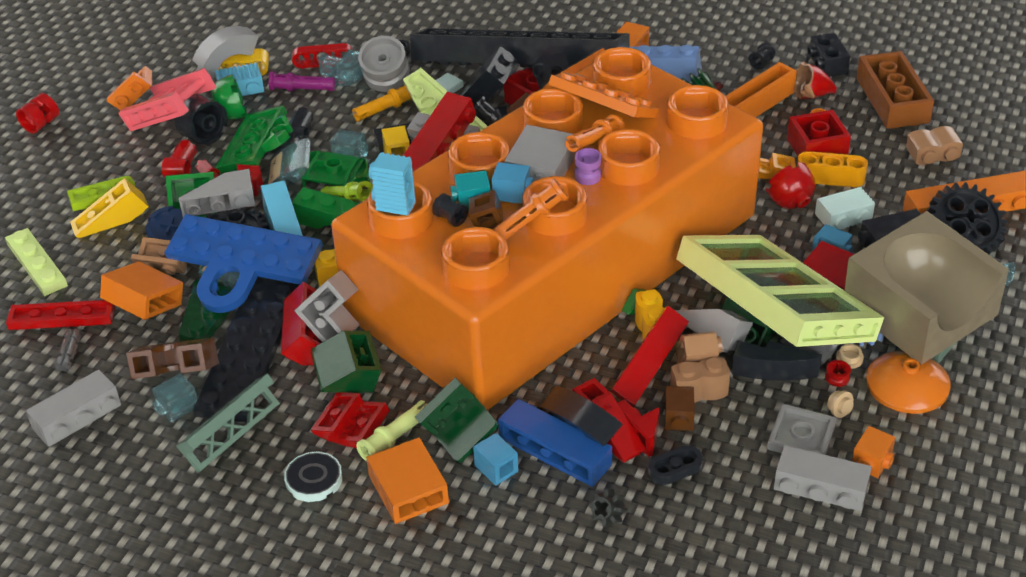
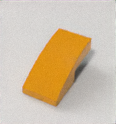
M772 153L769 160L760 158L758 178L771 179L777 172L789 165L795 168V157Z

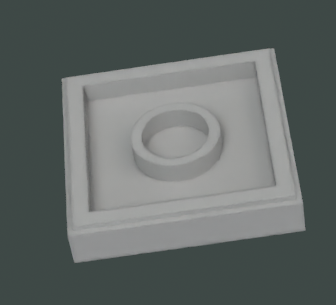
M782 404L769 437L767 449L782 453L783 447L786 445L826 455L837 418Z

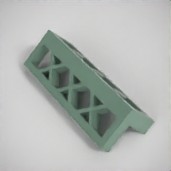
M268 374L256 379L177 445V448L196 472L204 469L280 404L268 389L274 383ZM260 394L269 403L264 409L254 408V399ZM240 411H248L247 423L244 426L234 424V417ZM219 428H228L227 440L224 443L214 441V433ZM200 444L208 445L207 457L202 462L192 452ZM213 446L218 447L215 451H213Z

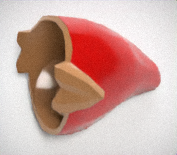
M804 61L799 64V68L796 69L797 77L795 82V95L797 98L813 99L825 94L836 93L837 87L822 69L812 64H807Z

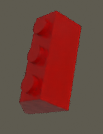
M305 282L301 283L284 299L281 354L302 366L314 365L311 349L322 343L294 311L316 291L315 288Z

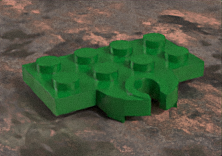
M284 106L245 116L215 167L220 171V175L226 172L237 171V164L259 166L265 152L279 147L290 138L288 133L293 132V128L286 118L288 112Z

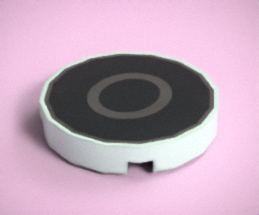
M305 453L291 461L285 470V485L288 492H291L293 497L301 501L314 502L326 499L327 495L332 491L334 494L342 483L341 465L335 457L328 453Z

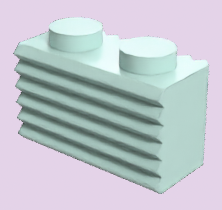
M862 187L818 198L815 215L824 225L827 224L842 230L855 224H862V220L873 218L875 203L867 195V192L865 193L862 190Z

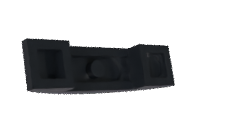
M553 386L535 406L537 409L578 428L587 438L602 446H605L623 425L614 416L590 400L559 386Z

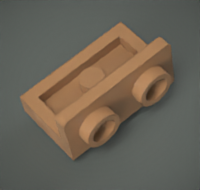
M143 237L138 255L132 254L131 260L134 263L142 262L168 275H175V273L185 274L188 264L187 262L167 259L164 252L171 240Z

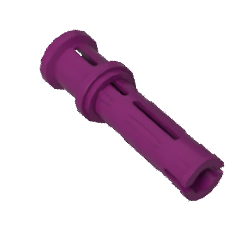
M270 71L269 74L270 91L275 89H287L288 92H292L295 89L335 91L336 87L335 77L298 76L292 72L288 74H275L274 71Z

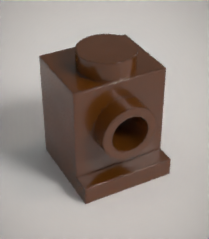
M495 190L469 198V216L474 227L493 229L503 222V207Z

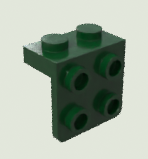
M456 378L446 385L415 416L417 421L438 439L458 463L463 462L474 451L473 447L480 441L485 440L498 427L496 419L475 395Z

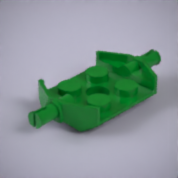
M311 151L300 162L290 160L286 162V170H294L301 173L303 187H306V181L345 186L349 182L359 183L372 180L369 178L367 159L325 151Z

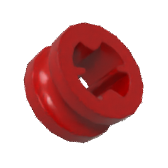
M841 360L829 362L825 374L828 384L835 387L847 385L851 374L850 365Z

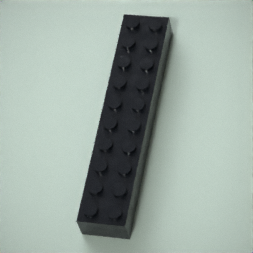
M425 28L410 34L411 60L419 61V64H431L432 61H439V65L459 62V65L467 66L473 62L479 63V66H482L501 46L517 59L516 64H520L521 68L532 67V64L541 55L565 53L569 67L602 48L605 50L616 47L630 48V33Z

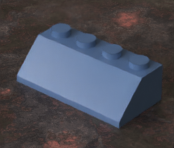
M642 45L630 47L642 51L649 57L652 65L679 79L684 77L687 81H690L689 73L698 76L697 68L702 69L699 46Z

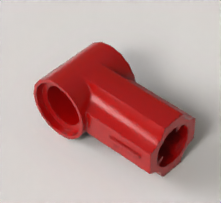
M181 140L176 145L172 155L165 157L162 161L161 171L163 177L190 174L191 162L197 153L196 145L192 144L189 140Z

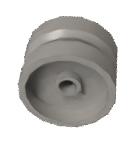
M391 36L374 37L365 42L359 51L360 67L365 82L370 88L379 92H388L392 88L397 89L404 85L403 79L409 75L410 68L404 46L398 39Z

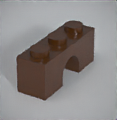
M214 337L142 346L126 353L131 379L155 377L162 373L180 370L181 373L204 371L219 364Z

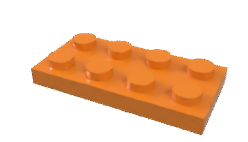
M562 72L561 76L551 75L548 85L627 115L640 118L657 117L659 108L651 106L652 101L648 99L630 97L629 92L620 89H608L609 85L598 81L594 83L587 81L588 77L576 73L572 75Z

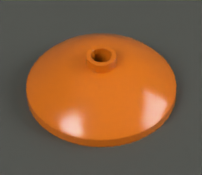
M903 350L888 352L877 357L869 365L866 374V384L871 395L882 405L903 413L919 414L937 409L947 400L951 387L947 372L938 362L931 358L920 365L917 360L911 358Z

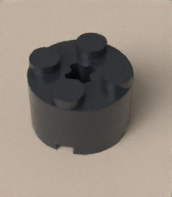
M193 94L184 102L189 111L183 116L174 119L176 129L180 135L205 145L215 143L223 135L221 133L223 126H227V112L218 102L199 94Z

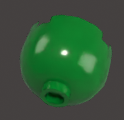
M233 74L219 79L215 83L217 87L211 90L212 98L209 99L218 102L225 108L228 120L244 118L248 113L246 106L242 105L243 97Z

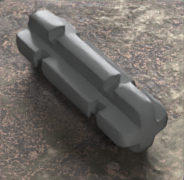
M68 329L65 332L54 364L58 372L70 370L78 347L77 344L81 338L78 329Z

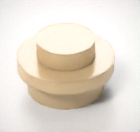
M845 344L837 351L836 360L848 363L851 369L862 365L864 355L857 345Z
M845 390L833 392L827 403V407L832 415L842 418L849 414L854 406L853 395Z

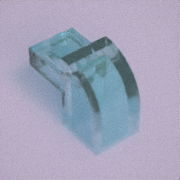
M348 50L342 58L321 55L318 59L320 76L335 77L336 86H350L362 81L364 76L358 59L359 51Z

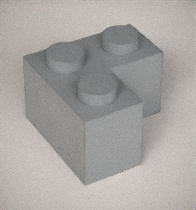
M340 270L294 311L323 343L344 330L353 331L359 325L342 305L359 289Z

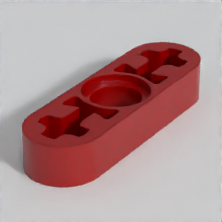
M347 43L302 46L295 48L292 52L293 65L301 69L347 65L353 60V48ZM325 52L329 56L326 59H319L317 54ZM341 52H345L346 56H342ZM299 55H303L304 60H300Z

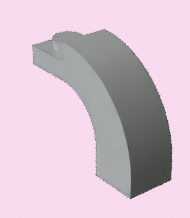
M242 26L225 27L214 32L202 42L194 54L192 60L198 65L195 71L205 68L214 82L216 69L218 70L225 59L235 54L253 55L259 36L248 27Z

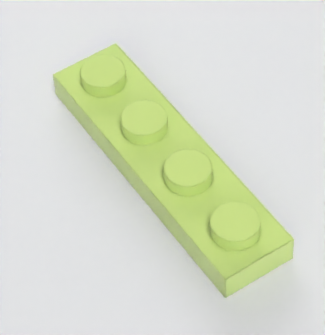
M28 228L16 231L5 237L8 247L44 296L68 286L65 277Z

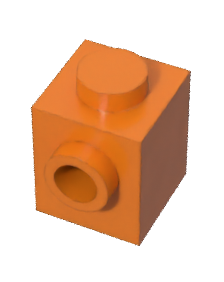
M868 426L854 448L852 462L872 466L870 475L879 478L884 469L889 470L893 463L895 454L892 452L896 437Z

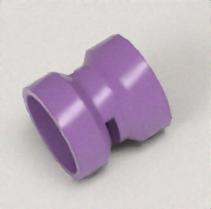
M583 148L576 152L575 165L577 167L575 168V180L578 183L593 185L600 181L602 156L598 150Z

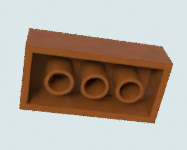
M902 51L859 56L856 79L886 129L930 123L934 99Z

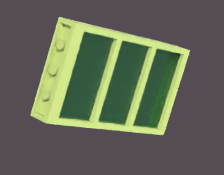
M687 235L682 238L676 258L678 261L794 346L876 342L884 320L882 315L763 236Z

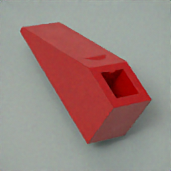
M593 378L572 389L573 392L598 405L623 424L607 443L612 446V453L622 463L645 452V446L617 401L600 382Z

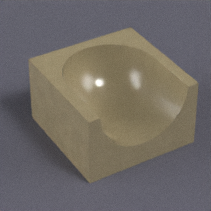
M926 211L849 257L845 291L882 315L884 320L879 332L922 365L998 315L1009 269Z

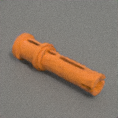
M611 114L605 119L595 121L592 127L567 136L565 146L569 151L576 152L583 147L600 141L606 134L625 129V123L619 115Z
M554 178L551 180V185L540 193L535 192L532 194L529 203L510 215V217L492 230L499 232L507 239L540 214L547 215L550 213V209L562 200H568L569 196L561 184Z

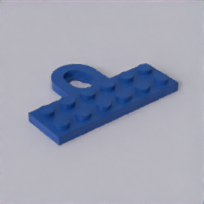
M185 214L164 253L167 259L207 266L197 285L198 298L207 310L215 313H225L238 308L245 302L258 276L299 285L303 282L306 283L323 244L321 239ZM228 272L239 273V278L230 293L224 296L218 295V279Z

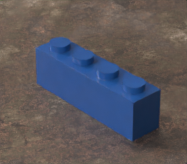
M517 399L498 419L499 436L505 442L591 487L612 466V446L598 444L587 438L578 428L520 399Z

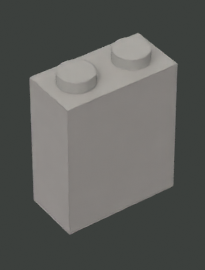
M526 125L504 163L530 166V177H533L534 181L550 176L564 177L576 152L569 151L565 146L566 137L572 135V133Z

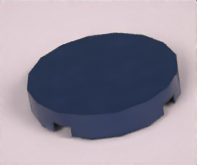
M167 206L152 213L148 218L145 228L148 238L171 240L183 219L181 208Z

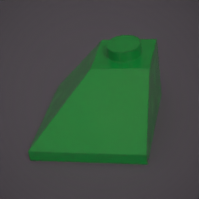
M214 172L166 176L168 206L180 209L179 197L214 179ZM206 214L196 215L198 217L206 218Z

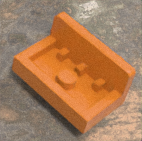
M144 66L138 73L133 72L107 97V102L119 110L130 107L152 86V70Z

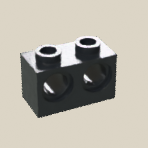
M836 33L811 36L810 45L807 46V54L813 60L815 66L822 69L829 77L848 74L851 56Z

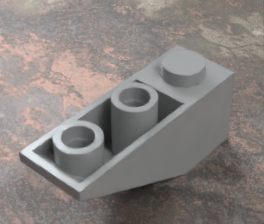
M249 169L226 172L179 197L183 217L185 214L196 216L255 206Z
M675 310L689 321L685 329L687 327L693 330V334L715 331L716 335L721 337L722 352L728 353L729 350L736 351L739 342H744L753 322L730 310Z

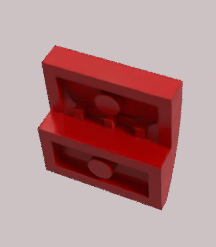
M337 392L311 431L314 435L327 441L357 448V442L362 439L366 440L373 435L374 430L381 425L390 410L386 402H367L362 400L359 393Z

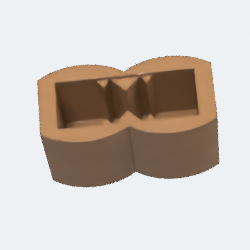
M950 126L937 127L931 131L924 129L913 131L908 134L906 143L907 150L918 165L931 164L938 160L952 161L961 157L963 147L962 141Z
M715 331L681 335L680 340H677L675 344L677 363L700 362L712 357L718 358L719 353L723 351L721 337L717 336Z
M712 357L700 362H681L671 367L670 386L694 387V403L701 399L718 400L728 395L730 370L725 358Z

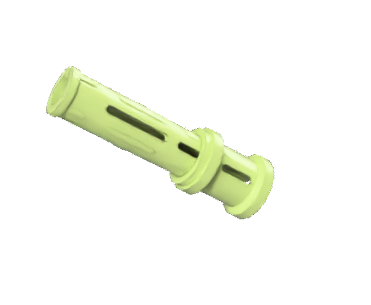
M420 400L386 427H377L374 430V434L369 438L358 441L356 446L360 456L367 461L366 457L394 447L395 440L419 423L415 416L427 403L425 404V401Z

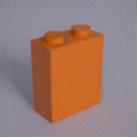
M138 261L101 275L100 298L144 320L182 305L183 282Z
M420 437L366 457L369 477L395 524L449 504L447 483Z

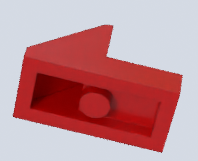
M625 399L618 402V405L645 446L646 450L644 453L651 457L654 453L659 428L660 408H656L641 416L638 409L632 407Z

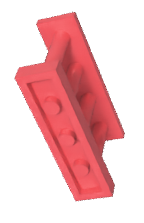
M203 68L152 85L149 89L153 93V97L148 101L126 107L118 114L129 130L134 131L183 116L189 111L184 104L187 99L193 94H201L213 90L217 86L210 74Z

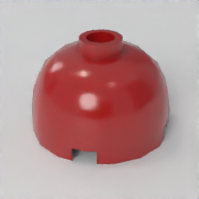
M798 162L799 166L792 168L791 165L786 166L770 179L771 187L769 189L766 187V192L777 206L784 209L803 208L810 203L816 183L811 170L805 163Z

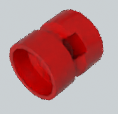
M44 93L38 94L29 103H26L16 111V118L19 124L32 134L37 133L46 124L59 116V108L56 102Z

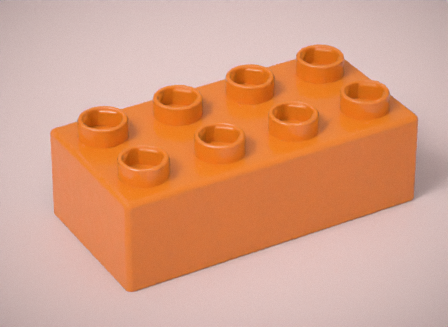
M616 47L602 51L595 57L591 65L576 74L588 77L587 81L593 83L595 81L609 85L608 89H620L629 92L630 97L636 99L641 97L652 101L651 106L659 108L656 118L633 117L562 89L552 87L532 93L525 99L523 106L483 130L458 137L451 143L448 151L413 171L416 203L408 216L377 211L376 202L372 200L370 193L368 199L332 221L331 228L338 272L342 270L359 289L343 303V306L359 323L358 326L365 331H370L374 338L443 389L456 378L489 410L623 312L622 309L634 288L652 290L685 265L676 259L683 236L727 235L754 215L763 123L760 119L729 104L725 95L719 90L709 86L691 85L652 65L649 57L640 50ZM611 114L619 115L625 123V129L613 131L606 134L600 141L583 147L593 148L601 153V179L598 183L582 185L575 180V168L577 166L575 165L574 158L564 177H543L525 188L522 195V203L500 201L503 207L504 221L529 203L532 194L535 192L540 193L551 185V180L554 178L561 184L569 196L568 200H562L550 209V213L547 215L540 214L507 239L492 229L474 227L469 211L466 220L458 227L450 225L446 218L433 214L432 205L435 199L443 193L451 196L450 186H455V174L486 170L492 191V177L498 162L504 163L526 125L575 134L592 127L595 121L605 119Z

